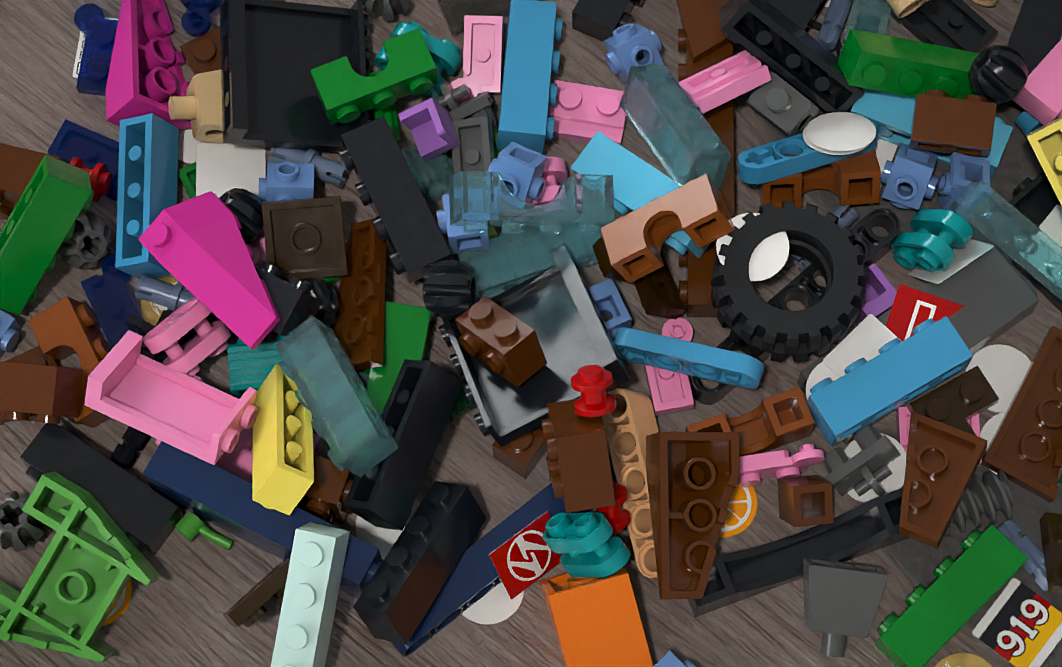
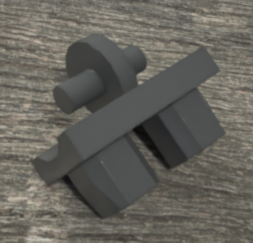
M448 81L440 84L443 95L434 100L442 107H450L448 113L451 121L461 120L467 116L469 118L488 116L492 119V127L496 125L493 110L490 106L493 99L489 91L460 104L458 100L470 94L466 84L454 90Z
M867 425L853 437L862 450L857 455L849 459L841 447L834 448L824 455L825 460L823 462L829 473L825 478L827 481L832 482V488H835L841 496L854 488L860 497L870 489H873L878 496L886 493L881 482L893 474L887 465L901 454L885 435L882 436L871 425Z

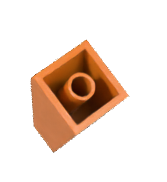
M624 567L607 577H571L566 572L539 580L565 667H653L629 574Z

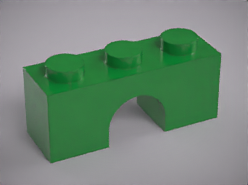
M419 28L383 42L388 64L376 76L365 77L357 74L352 69L347 56L310 70L315 89L331 125L337 122H351L365 111L373 108H387L401 97L411 93L413 95L423 94L429 91L434 84L439 83L436 65Z

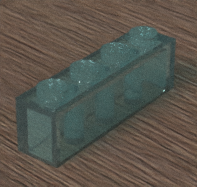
M651 63L647 66H631L620 106L678 188L690 180L707 174L720 190L731 157L729 150L665 65Z
M975 177L949 208L965 219L975 230L1062 302V247L987 183Z
M594 202L584 203L576 207L572 213L560 217L556 214L548 215L538 220L536 225L524 229L521 227L506 229L499 235L500 237L489 240L490 249L457 253L458 261L470 267L475 275L476 296L474 304L484 296L491 299L555 266L556 262L550 250L563 243L569 249L580 270L599 264L592 245L600 237H603L600 228L613 222L606 202L596 205Z
M310 316L275 344L282 358L279 362L281 369L298 387L295 395L300 403L311 411L314 417L311 424L317 434L327 441L331 448L327 451V454L339 470L347 469L361 478L399 448L331 328L315 317Z

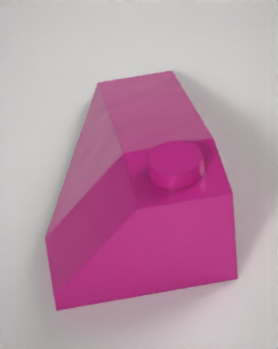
M122 0L106 85V121L120 126V120L153 113L179 129L191 128L190 119L171 120L169 117V98L171 96H186V89L190 82H185L180 67L185 63L182 52L175 51L170 37V33L174 28L164 0Z
M212 191L163 209L138 240L200 302L249 348L255 350L280 321V317L264 280L260 279L252 261L254 255L251 248L244 242L239 230L242 227L238 217Z

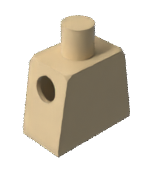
M221 69L196 74L186 89V96H171L169 98V117L171 120L190 119L192 134L197 141L229 144L223 143Z

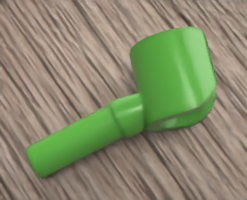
M186 514L176 524V530L189 542L200 533L204 538L227 550L230 549L233 543L232 540L211 530L194 514Z

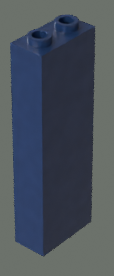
M161 441L143 472L150 487L175 505L282 560L291 558L296 528L310 522L337 528L298 507H295L290 515L275 509H267L260 503L252 500V483ZM349 534L340 590L357 599L360 597L383 562L380 550L377 547Z

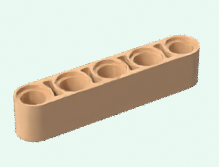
M614 388L606 394L612 395L615 398L616 408L602 416L617 484L623 485L627 489L628 498L622 505L623 508L630 512L631 522L627 526L637 567L645 577L658 579L647 485L646 436L657 433L659 430L652 402L645 393Z

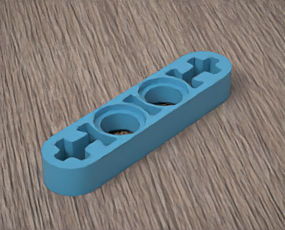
M869 119L876 128V137L866 148L851 154L832 155L816 151L805 143L803 133L747 149L738 157V176L743 182L748 184H764L869 152L877 146L878 126L876 122Z
M619 328L613 341L620 358L742 388H757L765 367L761 361L746 354L632 328Z

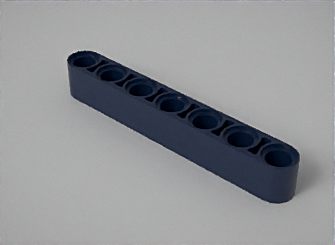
M611 471L612 482L617 484L616 476ZM552 483L465 551L408 643L405 645L391 642L402 657L408 656L502 582L489 556L490 553L546 511H548L550 517L558 513L568 514L565 511L563 499L554 498ZM593 509L582 510V511H576V512H570V513H586V512L592 511Z

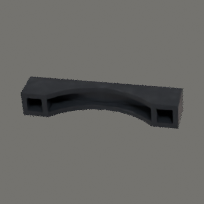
M903 488L876 497L834 518V523L820 524L768 544L716 556L703 599H688L694 617L803 578L804 557L846 562L908 539L909 537L899 534Z

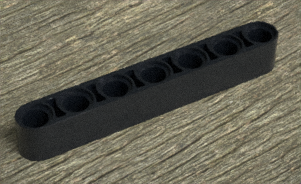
M875 209L851 228L855 234L853 245L858 244L862 246L865 254L863 265L866 267L877 263L892 249L891 244L897 238L900 228L899 218L889 209ZM875 226L884 227L889 232V235L885 237L877 236L871 231V228ZM811 263L767 303L775 308L788 311L791 310L787 308L785 303L792 300L801 302L805 309L814 306L822 300L826 291V287L818 285L814 280L815 277L822 275L821 272ZM729 336L716 347L729 351H742L762 363L771 356V353L761 351L758 357L748 352L749 344L743 341L738 345ZM691 377L690 387L692 396L696 401L704 405H712L719 402L736 387L719 382L717 387L707 389L700 385L698 382L699 377Z

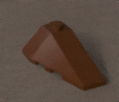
M657 432L647 435V485L660 599H703L717 552L715 547L721 527L725 524L729 512L727 511L729 500L740 475L739 432Z

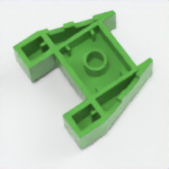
M55 471L42 474L22 511L57 532L22 592L17 591L0 580V639L30 644L36 648L52 649L73 654L72 656L104 662L112 657L116 650L98 640L96 636L131 576L148 586L156 582L160 574L90 492Z

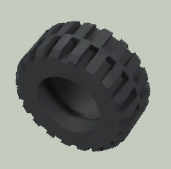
M783 201L782 207L774 209L772 203L760 206L758 212L760 214L754 216L749 211L747 215L742 217L746 223L740 229L734 226L735 230L727 234L733 238L729 246L721 245L718 255L725 256L724 265L720 263L716 252L711 278V300L713 307L718 308L717 319L722 328L729 326L731 329L729 337L736 344L739 345L743 341L749 344L748 352L758 357L761 351L771 353L770 361L782 362L784 355H792L794 362L806 361L808 353L811 352L816 357H819L828 352L830 344L838 345L846 337L848 329L853 328L858 318L867 291L865 286L868 281V267L863 265L865 259L864 251L861 245H853L855 234L848 226L840 229L837 226L839 218L831 212H828L826 216L818 214V206L807 203L806 208L802 209L795 208V201ZM779 232H786L789 240V254L807 259L818 268L824 277L826 291L820 302L807 309L788 311L775 308L759 297L749 278V261L755 248L764 239Z

